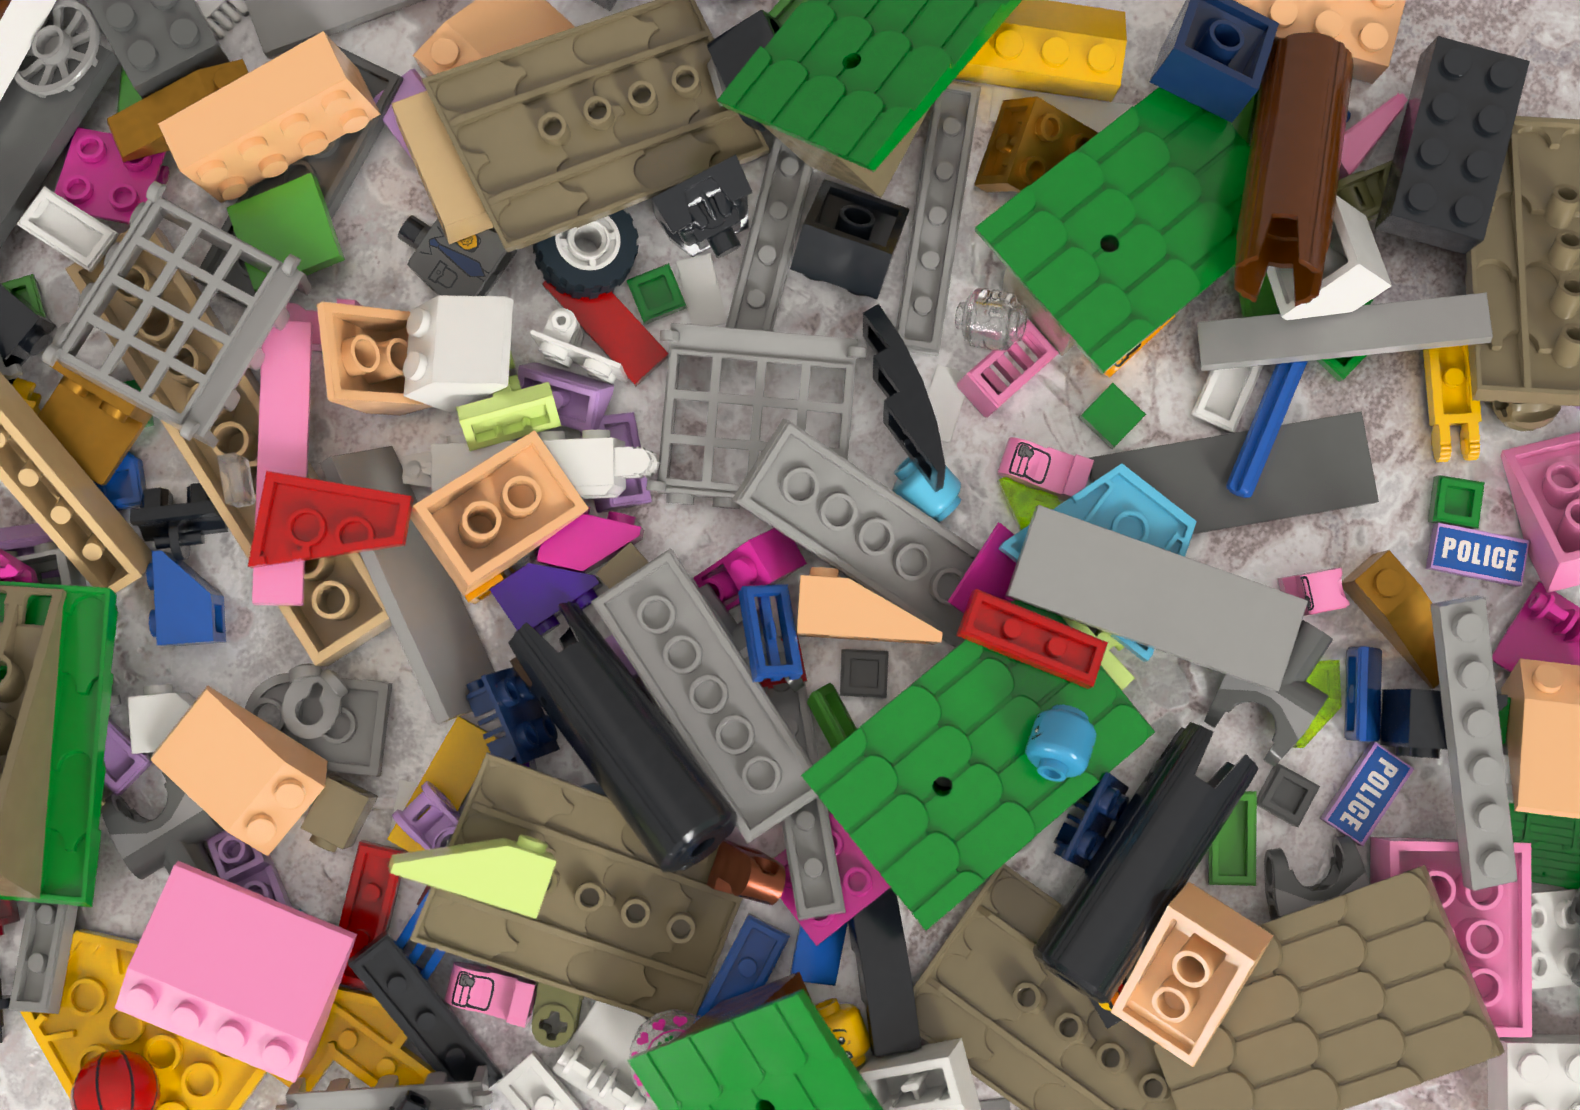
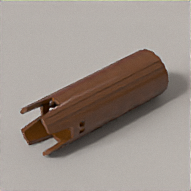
M1313 32L1294 33L1285 38L1278 39L1272 45L1260 83L1236 235L1237 249L1234 289L1243 298H1247L1254 303L1257 301L1268 266L1293 268L1295 306L1310 303L1320 293L1326 254L1331 241L1354 67L1352 53L1342 42H1338L1328 35Z

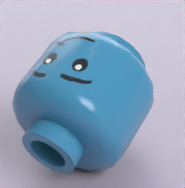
M1068 705L1053 706L1052 709L1045 710L1037 715L1026 746V755L1029 761L1037 767L1038 774L1048 780L1060 782L1064 781L1066 777L1078 776L1084 773L1088 766L1096 740L1095 728L1089 722L1088 716L1078 708Z

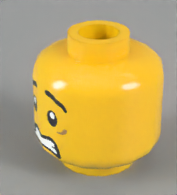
M831 998L816 1004V1009L854 1066L858 1067L866 1061L864 1054L870 1049V1039L857 1006L848 1003L839 1004L837 998Z

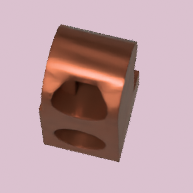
M724 840L719 845L707 885L714 890L733 894L737 897L774 905L784 890L786 872L781 863L760 850Z

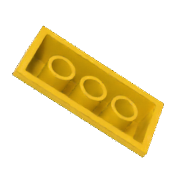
M1022 0L955 79L1112 102L1121 86L1127 44L1125 12L1050 0Z

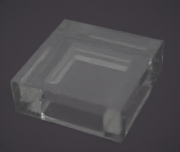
M236 453L218 455L217 459L225 503L237 508L255 505L256 499L249 460Z

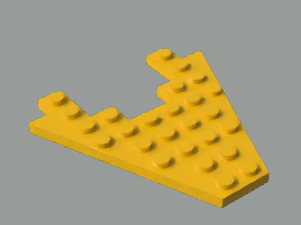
M87 929L76 930L72 938L59 1014L21 1012L68 1097H71V1089L76 1076L88 1060L100 1053L120 1049L140 1054L156 1071L161 1085V1095L156 1110H241L268 1072L115 1009L127 968L139 941ZM339 986L316 1054L299 1078L305 1077L306 1092L313 1091L334 1061L369 1087H375L379 1078L385 1075H397L399 1085L424 1084L427 1075L436 1071L431 1065L403 1046L408 1037L372 993ZM270 1073L289 1088L293 1083Z

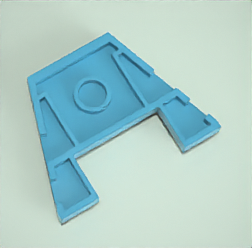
M1122 463L1052 509L1184 557L1186 556L1197 522ZM1029 525L1004 541L998 548L1016 563ZM1113 634L1110 635L1143 662L1149 661L1153 655V648Z

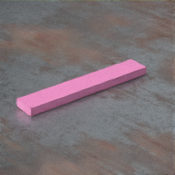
M288 321L281 331L273 327L262 345L265 359L261 365L255 526L266 471L308 478L312 322ZM305 560L253 568L252 603L254 605L303 606Z

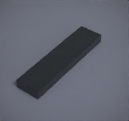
M387 930L349 958V967L436 1072L447 1073V1082L473 1081L477 1066L487 1065L489 1088L503 1077L500 1069Z

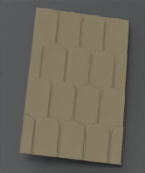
M654 0L421 79L507 252L523 249L574 227H582L640 202L652 199V197L734 155L737 156L740 165H743L770 153V149L761 131L748 126L738 113L725 107H719L707 67L708 62L712 58L707 43L714 38L695 0Z
M1516 116L1484 241L1466 253V295L1487 293L1493 334L1491 343L1468 345L1473 401L1494 402V400H1498V402L1545 403L1546 405L1580 406V119Z
M486 753L448 846L500 838L517 842L519 835L529 836L547 843L546 851L552 853L557 862L537 918L535 919L431 886L410 941L658 1021L664 1019L666 1023L674 1026L677 1025L673 1022V1018L675 1016L680 1018L684 1016L687 1018V1023L680 1028L687 1030L695 1019L743 899L733 894L714 890L707 885L718 848L701 862L686 870L671 873L663 872L608 796L506 758Z
M1003 864L989 878L913 987L920 1037L930 1044L962 1038L971 1074L1021 1110H1177L1171 1095V1089L1168 1087L1150 1038L1123 1020L1107 1029L1088 996L1063 982L1035 959L1033 948L1061 907V904L1009 866ZM1138 959L1129 972L1133 971L1135 965L1138 962Z
M1426 865L1258 925L1274 936L1194 1067L1150 1039L1168 1087L1171 1089V1095L1177 1110H1345L1483 1063L1489 1059L1501 1056L1505 1052ZM1132 971L1129 972L1128 975L1126 976V979H1127V980H1128L1129 976L1131 975Z

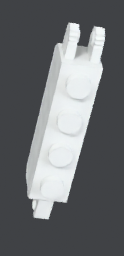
M610 430L582 431V439H565V432L558 431L537 433L582 499L618 498L626 489V479L643 478V476L646 478L649 476L653 477L655 473L657 474L661 464L657 453L638 446L636 449L635 447H625V441L611 437ZM464 435L447 436V444H431V451L403 456V484L430 487L434 493L515 443L520 438L469 451Z

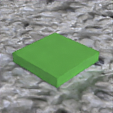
M312 173L227 207L235 235L238 239L283 263L290 254L300 258L301 262L296 269L305 273L306 276L345 260L318 179ZM245 262L253 289L257 292L267 273Z

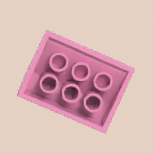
M1580 432L1502 450L1501 459L1523 538L1530 540L1528 555L1546 592L1549 593L1580 585Z
M1370 837V884L1426 865L1498 1037L1532 1038L1531 843L1513 842L1518 881L1472 891L1463 886L1457 839Z
M178 861L170 873L129 963L115 1009L295 1083L316 1054L357 934Z

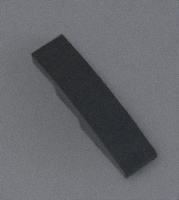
M877 304L863 312L862 336L876 353L873 356V380L887 397L884 400L883 423L936 493L944 487L946 470L938 423L923 379L903 339L881 306Z
M889 888L848 921L851 949L856 954L861 1000L866 1007L870 1047L874 1056L922 1048L898 899L892 888Z

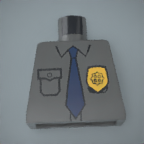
M411 215L403 223L398 233V239L415 249L407 265L438 296H487L517 253V249L507 252L498 234L490 230H485L449 244L438 218L430 227L414 215Z

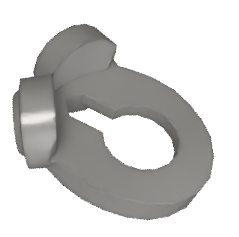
M314 664L297 665L289 670L291 684L284 695L282 703L283 721L288 730L299 738H318L327 733L338 720L342 707V698L349 693L347 685L335 671L329 669L322 671L320 666H315ZM320 683L323 690L319 702L323 707V715L317 723L306 725L297 717V705L301 700L309 697L313 684Z

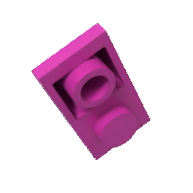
M587 506L589 508L588 511L540 544L537 561L544 565L588 574L611 560L630 542L635 545L641 541L644 529L641 526L634 525L636 520L634 516L609 511L607 519L589 515L591 507Z
M773 528L748 540L696 575L693 579L699 588L705 584H710L727 610L730 611L740 605L738 592L742 586L775 585L806 565L807 562L796 543Z

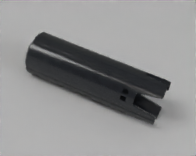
M571 601L559 603V609L570 626L559 638V643L563 649L561 652L553 648L526 622L514 633V636L509 641V645L516 656L510 660V663L663 872L669 873L686 870L712 854L733 832L738 819L736 811L578 604Z
M1190 722L1186 728L1181 727L1175 734L1033 948L1035 959L1042 963L1047 970L1075 990L1101 1004L1111 1001L1146 947L1166 908L1186 885L1259 769L1256 763L1245 754L1236 765L1225 762L1207 783L1195 776L1214 733L1201 725Z

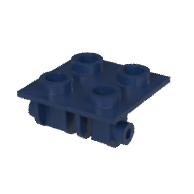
M513 667L485 674L480 679L466 685L469 691L466 699L475 718L494 709L496 713L477 722L478 727L496 719H499L502 725L482 735L484 740L502 732L506 734L487 744L491 754L524 764L560 750L556 741L558 733L554 722L548 715H545L542 706Z
M1106 772L1100 782L1080 798L1090 803L1089 807L1078 802L1073 804V806L1086 813L1082 820L1069 813L1067 814L1066 818L1079 824V826L1075 828L1065 822L1063 823L1053 842L1057 844L1054 854L1086 869L1105 840V835L1112 821L1117 822L1128 805L1129 797L1126 796L1129 787L1112 774Z

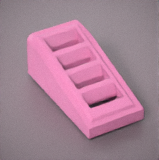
M1398 93L1345 132L1339 180L1351 175L1403 110L1404 105L1408 101L1403 93Z
M1028 319L957 383V387L984 417H989L1057 356L1059 352ZM1019 339L1039 358L1035 363L1016 343ZM1006 351L1025 371L1023 374L1004 355ZM993 364L1010 383L1008 387L989 367Z

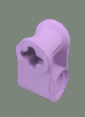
M426 781L421 786L423 791L403 811L397 809L392 814V817L409 837L420 844L425 850L446 847L447 840L454 833L461 815L456 811L451 801L436 786ZM431 806V808L418 820L419 816L423 814Z

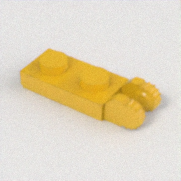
M1468 345L1423 349L1430 427L1433 426L1431 444L1434 460L1436 462H1448L1450 460L1452 452L1450 425H1461L1459 437L1461 454L1464 460H1477L1480 455L1478 423L1482 419L1480 401L1472 400Z

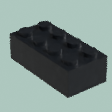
M1437 36L1420 54L1375 230L1466 254L1484 241L1530 61Z

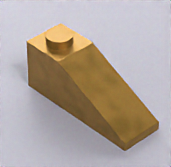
M243 59L196 70L107 118V124L122 161L127 162L170 151L158 124L248 74L249 72Z
M1390 550L1372 554L1342 580L1343 590L1431 689H1434L1440 683L1430 606L1433 603L1421 585Z

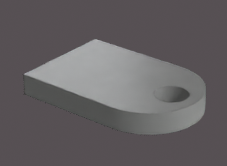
M289 673L278 674L266 679L250 695L245 706L246 710L258 716L260 708L265 704L275 705L281 714L280 723L276 729L328 761L327 771L381 776L392 683L342 678L347 685L349 693L342 698V707L338 720L327 733L313 739L297 737L288 730L283 721L282 703L284 695L291 684ZM320 683L313 684L309 697L304 698L297 705V717L306 725L317 723L323 715V707L319 702L323 690Z

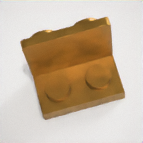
M1037 96L1003 100L974 185L986 192L1016 191L1019 193L1069 154L1083 146L1097 135L1098 132Z
M56 361L52 368L63 374V377L38 414V417L90 479L104 486L109 482L152 415L64 368Z

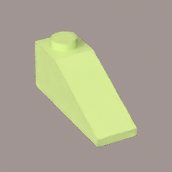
M519 835L517 842L500 838L395 854L390 859L389 869L392 874L536 919L557 861L552 853L546 851L547 843L529 836Z

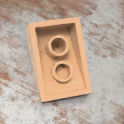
M475 0L445 21L413 56L422 72L429 77L574 28L575 26L546 0Z
M331 302L317 304L328 401L366 414L398 416L432 407L403 396L405 383L403 365L407 358L409 334L406 326L410 316L409 311Z
M534 430L413 505L410 519L457 588L465 596L509 568L584 514L589 508Z
M811 567L809 576L800 575L796 635L932 645L942 642L941 631L849 578H839V569Z
M1520 658L1501 688L1502 695L1511 697L1506 738L1514 810L1580 819V665Z
M208 685L152 754L150 759L225 831L266 856L270 855L325 788L328 763L326 759Z
M1188 882L1166 908L1110 1012L1194 1067L1274 935Z

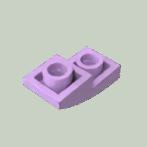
M223 831L207 840L210 853L221 879L292 907L270 855H264L227 831Z

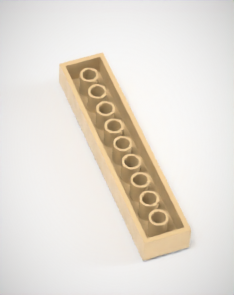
M157 227L149 241L174 253L175 250L163 231ZM128 230L118 235L114 243L121 242ZM143 250L125 279L149 292L167 262ZM105 256L92 272H89L77 263H73L65 268L80 293L89 283L96 282L105 267ZM177 269L160 298L190 313L202 292L191 275ZM118 288L100 318L125 330L143 301ZM208 305L200 320L228 335L216 314ZM153 307L135 337L165 353L183 322ZM194 329L175 359L206 374L223 344ZM106 333L113 346H115L118 339ZM131 346L128 347L122 357L123 362L142 390L159 361ZM248 367L236 387V391L240 394V400L236 408L231 412L223 408L210 429L219 440L214 448L193 437L188 441L180 436L179 429L162 420L161 422L249 560L255 531L260 384ZM169 368L151 398L181 414L199 386V383ZM308 461V478L320 480ZM360 552L305 560L303 606L277 605L315 666H330L392 626Z

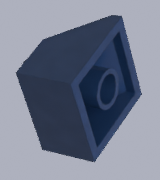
M1186 0L1160 49L1149 82L1232 123L1259 90L1279 23L1234 0Z

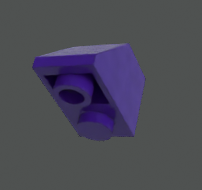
M528 563L489 590L516 630H519L527 622L543 637L560 625L557 617L562 614L559 609V603L571 601L578 604L583 610L592 604V600L598 597L595 591L601 588L603 584L595 575Z

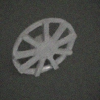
M56 0L51 9L53 11V25L41 28L35 35L32 46L26 56H36L38 59L25 70H17L14 75L17 84L27 92L41 98H46L47 95L60 93L64 90L71 92L76 89L75 83L86 74L91 66L96 67L98 60L95 57L100 45V36L104 35L92 11L78 1ZM64 7H71L76 9L77 12L67 28L63 30ZM86 19L89 30L73 37ZM89 41L85 54L74 50L75 47ZM70 59L80 62L72 73L68 67V60ZM45 67L42 79L38 85L27 82ZM58 67L62 80L51 84L55 70Z

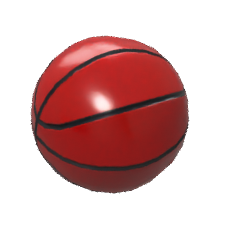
M111 1050L98 1054L82 1066L71 1089L72 1110H156L161 1095V1085L153 1066L143 1056L129 1050Z

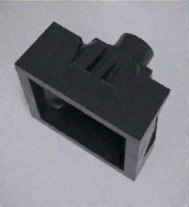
M734 155L652 197L654 215L668 239L691 257L712 248L716 258H721L741 246L736 234L749 228L748 195L752 194V189L737 156Z

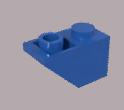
M162 550L152 551V563H149L147 566L146 576L149 589L154 591L155 609H152L149 614V628L151 635L156 637L157 645L172 647L226 643L224 596L183 560H175L172 553Z

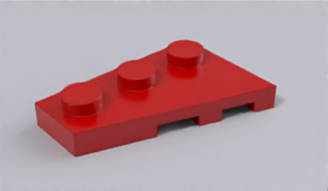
M266 471L247 567L257 568L405 546L414 498L409 495Z

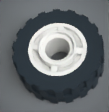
M621 210L582 227H574L533 244V254H536L535 264L537 269H540L543 273L542 278L548 284L551 283L556 287V291L561 294L567 293L572 295L571 298L576 299L581 297L593 299L598 298L602 293L608 294L611 291L613 292L617 285L621 286L625 281L638 254L639 245H637L636 241L639 236L637 228L635 229L633 226V218L630 213L627 214L624 210ZM579 238H587L595 244L597 250L594 252H584L576 246L574 241Z

